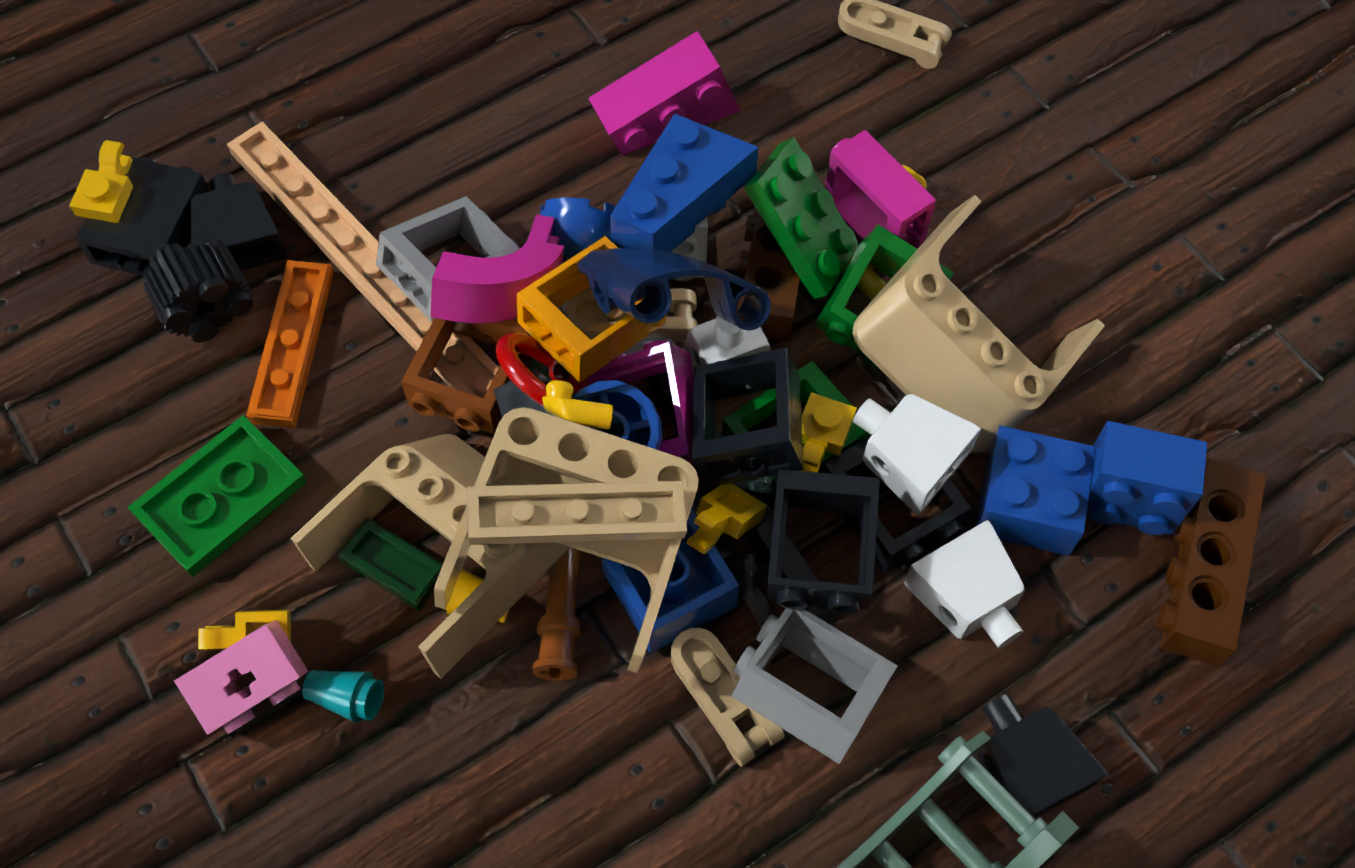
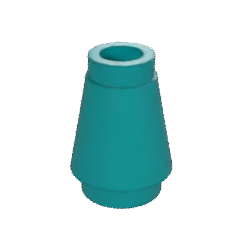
M311 670L304 680L302 694L305 700L312 701L350 721L359 723L363 719L371 721L379 713L384 699V684L381 680L375 679L371 672Z

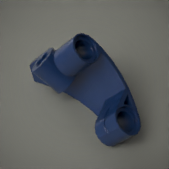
M614 248L591 251L577 263L579 271L587 275L593 295L605 314L621 309L640 322L647 324L658 322L668 313L672 303L668 280L684 276H704L715 313L720 318L740 329L750 331L759 328L766 322L771 311V300L768 294L761 288L714 265L680 254L643 248ZM744 296L742 306L736 311L738 301Z

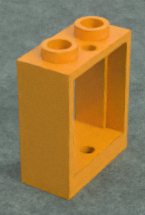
M606 236L517 293L518 323L579 383L666 323L667 314L658 322L650 324L640 322L627 315L590 340L558 309L590 287L587 275L579 271L577 263L591 251L618 248Z

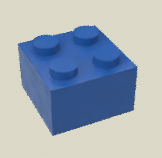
M1111 421L1106 422L1093 445L1096 448L1086 516L1101 524L1120 523L1138 527L1140 531L1150 535H1172L1203 495L1207 442Z
M999 425L987 454L975 527L988 520L1002 541L1069 556L1084 534L1096 447Z
M692 508L687 520V533L685 538L681 539L647 646L650 654L673 642L682 631L689 628H699L737 607L739 584L715 545L707 553L702 554L687 544L688 538L694 535L700 527L694 523L697 516ZM602 558L603 573L639 633L650 601L651 588L649 581L642 572L632 567Z

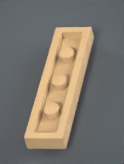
M683 481L467 486L469 545L685 538L687 533Z

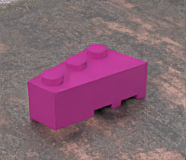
M698 31L588 98L622 156L656 143L674 114L705 125L741 111L721 67Z

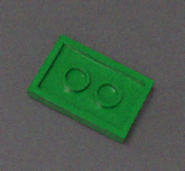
M793 137L781 142L743 188L814 300L829 294L848 266L850 258L854 256L859 245L853 230L847 226L836 208L831 193L824 188L812 168L810 158L802 151Z
M242 415L127 508L193 578L303 487L307 480L303 473Z

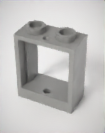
M467 196L380 232L376 266L431 322L434 320L433 317H430L432 277L436 267L420 251L459 234L483 258L501 257L520 249L516 242L494 224L488 215L480 210Z
M786 608L779 618L771 614L756 638L757 641L761 642V645L757 650L748 646L733 670V673L738 675L740 679L731 697L840 764L893 675L897 665L805 609ZM781 646L857 692L842 718L765 671Z

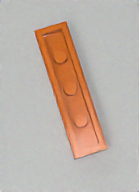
M287 260L246 414L247 419L252 424L296 428L334 275L331 264Z

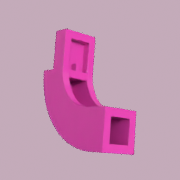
M536 214L527 242L522 248L509 255L481 258L443 251L432 277L430 317L464 323H491L517 318V293L563 263L564 246L559 245L560 237L552 236L554 217Z

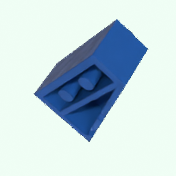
M674 114L610 215L611 242L618 248H643L672 252L695 232L696 225L712 212L716 215L726 206V200L744 187L757 172L759 147Z

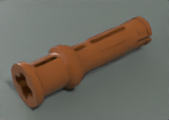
M571 547L550 567L546 614L540 618L536 627V632L541 636L539 659L533 663L532 673L538 678L549 681H568L578 676L579 667L574 663L575 640L581 636L582 626L579 620L575 618L581 550Z

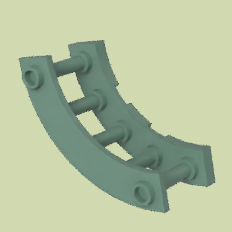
M981 731L968 742L961 736L957 737L938 756V759L944 765L884 825L837 868H860L872 856L883 868H913L888 841L916 814L967 868H1039L1079 827L1064 811L1049 825L1041 817L1035 820L973 757L991 739L984 731ZM958 772L1020 835L1017 841L1024 849L1006 867L998 860L992 863L932 800Z

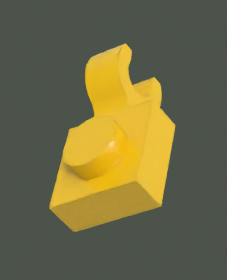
M105 140L99 152V170L85 169L69 205L76 216L119 223L134 187L128 176H125L131 167L132 158L131 156L121 155L124 149L123 143Z
M811 392L801 416L802 443L805 445L803 447L804 470L800 471L818 473L825 452L840 456L855 417L856 407Z
M732 483L720 485L701 498L696 512L698 516L694 521L700 527L694 535L688 538L687 544L705 554L716 544L722 533L729 534L737 540L762 521L767 505Z
M291 610L235 612V626L215 625L199 628L198 649H226L265 624L275 620L278 621L291 642Z

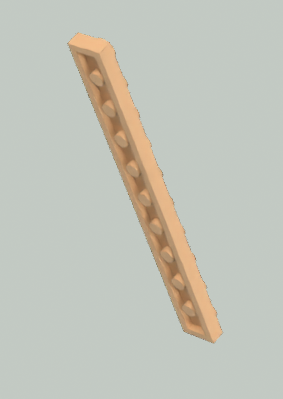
M263 121L227 143L231 155L417 352L432 322L376 266L379 242ZM453 332L434 371L449 387L484 398L499 367L470 337Z

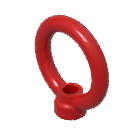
M508 333L503 335L496 344V356L505 374L523 393L543 407L542 398L546 397L547 394L546 384L527 369L516 352L528 355L547 366L552 381L559 380L571 383L574 388V396L579 390L590 385L587 379L579 383L571 374L566 380L562 375L561 365L532 336L522 333Z

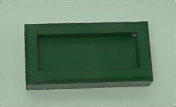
M369 518L365 520L338 554L341 563L418 611L434 592L436 581L443 566L442 563Z

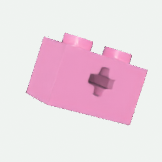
M275 620L260 627L174 680L207 735L221 726L229 734L255 718L256 716L251 708L264 699L269 698L274 706L300 690L301 688L296 680L309 671L278 621ZM251 671L256 680L248 687L240 690L235 681L242 674Z

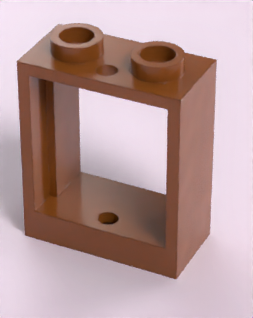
M434 318L401 381L408 405L424 416L434 417L439 415L451 419L465 430L471 432L483 430L495 434L502 415L493 390L508 383L510 380L501 366H499L484 398L431 381L429 378L453 332L495 346L498 340L508 333L531 335L518 323L517 318L491 323H464ZM516 352L519 359L527 367L532 357Z

